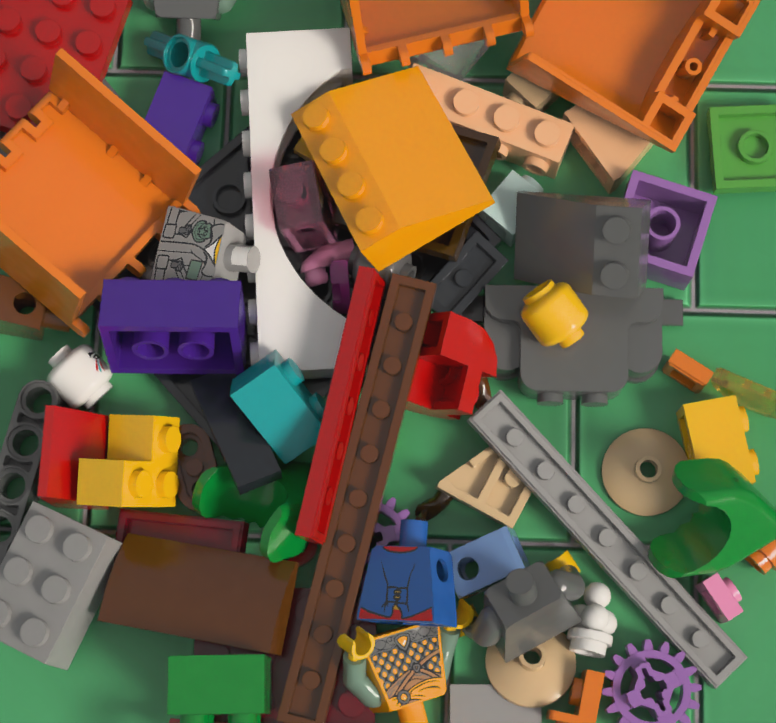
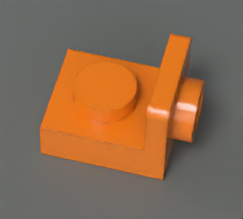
M588 669L582 670L581 678H573L569 693L568 704L575 706L574 714L550 709L547 710L546 719L556 721V723H596L605 673Z

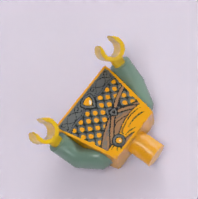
M463 598L458 601L456 609L457 628L405 625L371 635L360 626H357L355 640L346 634L340 635L337 643L344 650V686L364 706L369 707L373 713L397 710L400 723H429L423 701L442 696L446 693V682L460 631L472 622L474 618L473 608Z

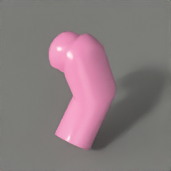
M352 238L321 246L302 262L301 274L304 273L307 286L314 287L327 283L328 274L326 273V268L330 267L332 261H349L355 247Z

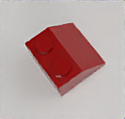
M45 405L37 497L55 508L109 510V506L77 505L79 458L107 459L108 415L56 405Z

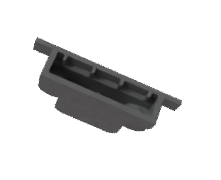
M485 285L483 296H477L461 313V316L474 322H483V328L494 343L498 359L496 377L491 378L499 381H509L517 378L521 393L528 398L537 399V405L560 406L563 405V400H581V405L585 407L607 406L608 400L617 397L626 383H642L654 375L658 369L663 352L662 326H683V300L664 299L663 288H646L638 299L596 296L575 292L588 310L589 315L585 324L581 327L584 335L574 344L564 349L561 348L559 343L554 346H542L521 317V311L525 305L522 299L537 286Z

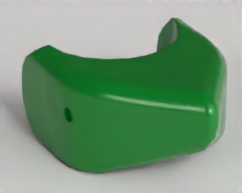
M715 458L680 461L675 465L672 482L683 496L700 503L699 511L692 514L690 522L681 524L674 533L663 534L654 538L650 543L647 556L658 572L670 578L721 571L735 565L776 540V508L742 473L726 461Z
M277 460L282 472V478L242 495H239L226 464L207 469L201 474L194 488L192 497L194 511L205 518H217L224 515L234 520L242 517L248 523L256 522L260 528L264 527L259 549L261 555L273 563L286 560L304 552L309 542L294 534L312 463L290 461L284 464L283 461Z

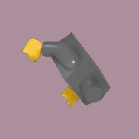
M565 550L560 556L552 561H548L546 564L543 561H538L524 569H515L508 574L506 579L489 587L484 592V609L481 610L479 615L474 605L470 604L474 610V618L470 625L461 629L459 637L466 635L482 647L495 645L505 663L582 622L571 601L579 599L584 594L585 583L579 573L581 570L569 551Z

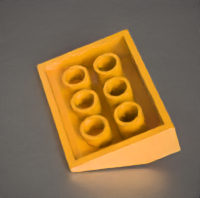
M419 66L330 90L291 114L360 252L378 272L495 203Z

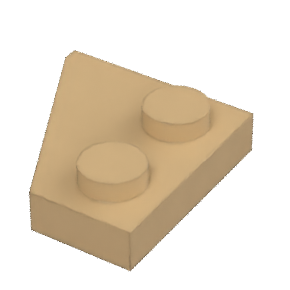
M490 446L440 480L435 489L503 526L507 525L512 529L532 493Z

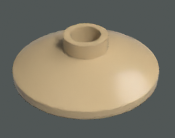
M650 428L634 429L619 436L607 449L601 466L602 482L610 499L624 511L638 516L659 515L672 509L683 498V495L672 482V474L678 462L688 459L680 444L668 434ZM644 462L652 463L656 469L655 476L645 477L640 471L641 464Z
M562 632L529 650L539 654L540 661L536 664L526 662L524 654L505 663L495 645L487 647L485 668L492 687L505 700L521 707L539 708L556 702L568 691L576 673V655L569 650L570 640Z

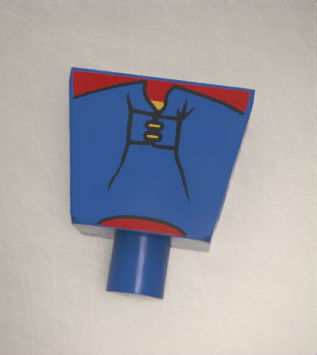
M401 520L399 546L376 545L372 549L357 611V620L389 625L457 628L452 556L448 551L427 547V521Z

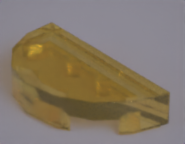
M721 367L720 369L716 368L711 383L718 392L725 397L736 395L738 405L744 406L746 409L763 416L776 419L775 390Z

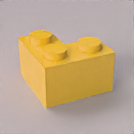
M109 414L107 459L79 458L77 505L176 507V494L179 488L177 476L178 449L181 444L180 417Z

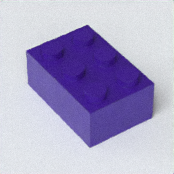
M134 277L103 279L98 328L111 373H236L239 375L245 371L248 326L241 281H230L225 278L184 280L176 277L165 280H139Z

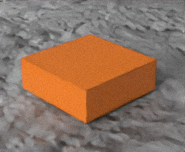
M677 348L662 368L664 374L695 394L701 392L714 374L713 371Z

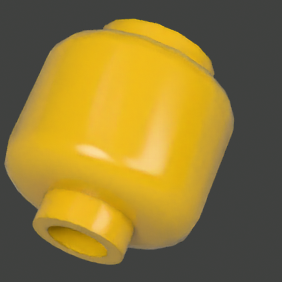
M549 279L532 289L522 299L525 305L521 311V317L542 346H554L559 343L561 348L564 349L574 344L584 335L581 327L588 318V310L572 287L566 282L554 283L552 279Z

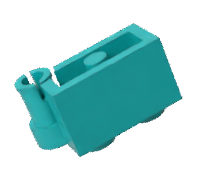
M275 349L232 379L230 397L284 464H287L317 443L326 401L317 392L312 395L302 383L305 379L297 364L291 358L284 360Z

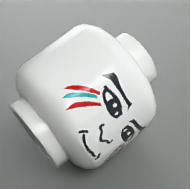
M66 344L48 361L53 369L48 374L47 382L54 386L61 399L72 409L84 406L89 410L113 387L109 382L113 375L109 365L87 344L79 345L73 350Z

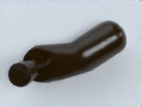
M437 490L432 498L416 507L415 520H431L448 507L453 498Z

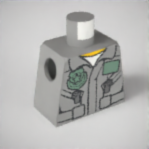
M168 206L151 280H165L176 277L184 280L225 278L230 281H237L239 272L255 273L258 270L260 252L256 246H245L246 235L229 222L174 206Z

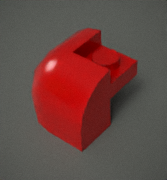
M452 311L430 314L406 410L449 420H460L461 415H472L474 405L479 397L480 379L483 377H496L498 359L494 343L483 327L473 320Z

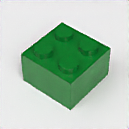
M265 654L168 656L167 715H180V723H214V715H228V723H261V714H272L271 657Z

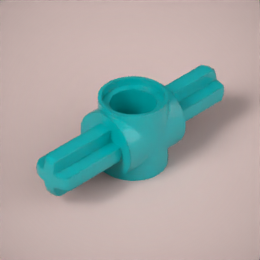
M153 31L150 37L146 36L144 39V45H147V53L163 60L164 67L171 73L182 75L201 83L212 80L224 86H232L234 80L240 79L241 73L238 71V64L233 60L220 56L217 47L213 44L184 34L169 36L159 31Z

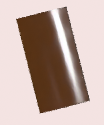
M128 533L111 570L97 621L281 655L299 563L288 560L273 563L264 556Z

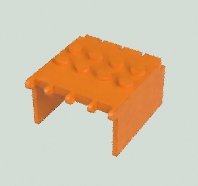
M340 0L363 76L372 74V65L399 59L401 66L404 67L411 65L410 57L442 49L444 57L453 55L454 46L484 40L486 46L490 47L496 45L495 37L519 31L523 32L525 38L535 35L534 26L529 15V0Z
M61 48L54 58L49 85L51 92H48L27 113L37 126L34 127L29 121L22 118L0 139V148L7 154L4 157L0 153V268L73 331L85 338L91 329L80 317L96 300L101 302L103 279H116L126 268L139 278L146 272V268L136 257L154 238L160 242L168 206L200 213L198 207L188 198L202 169Z

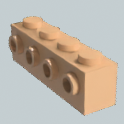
M413 63L412 67L419 66L452 125L499 137L501 146L496 157L497 160H506L523 167L532 174L555 179L570 143L575 124Z

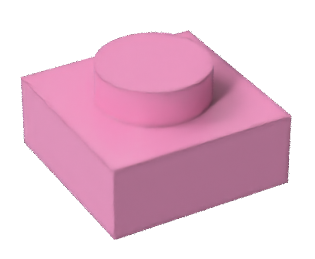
M717 572L695 585L720 624L730 621L744 611L738 603L742 600L741 594L728 577L722 579Z

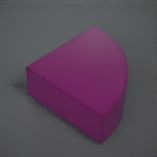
M347 260L332 261V264H330L333 310L339 314H348L350 305Z

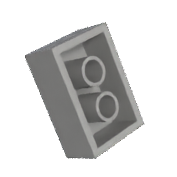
M33 501L0 565V642L46 665L68 670L103 599L111 570L123 543Z

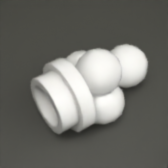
M593 582L585 588L583 594L587 605H574L582 622L569 628L566 638L570 640L569 650L571 652L587 657L604 658L606 649L612 647L613 637L611 634L617 628V619L611 611L605 608L611 600V592L608 586L601 582Z

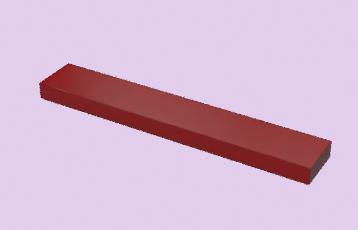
M359 266L294 534L307 542L321 545L326 540L386 286L383 278L375 268Z

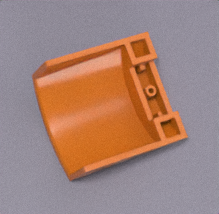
M541 0L531 17L535 35L525 38L522 34L506 69L670 153H674L696 116V113L693 112L732 41L740 38L761 0Z

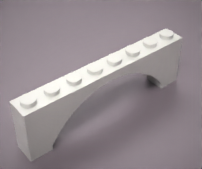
M350 28L246 33V49H239V68L241 75H248V89L240 90L242 116H249L250 130L242 131L243 156L251 157V172H244L243 181L245 198H252L253 214H245L246 239L254 240V246L260 252L258 270L255 273H247L248 283H256V299L248 300L250 326L257 325L258 342H250L251 366L276 349L284 360L291 358L297 364L304 379L332 378L346 318L316 296L289 262L277 236L273 208L278 170L285 151L298 130L291 114L330 90L337 89L342 85L353 84ZM367 362V367H366V371H365V375H364V376H366V374H367L368 362Z

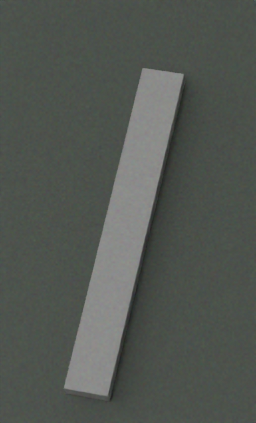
M499 390L467 420V423L678 652L683 651L686 653L684 659L691 666H696V672L712 689H716L748 658L675 578L667 577L653 567L647 556L648 548L502 390Z

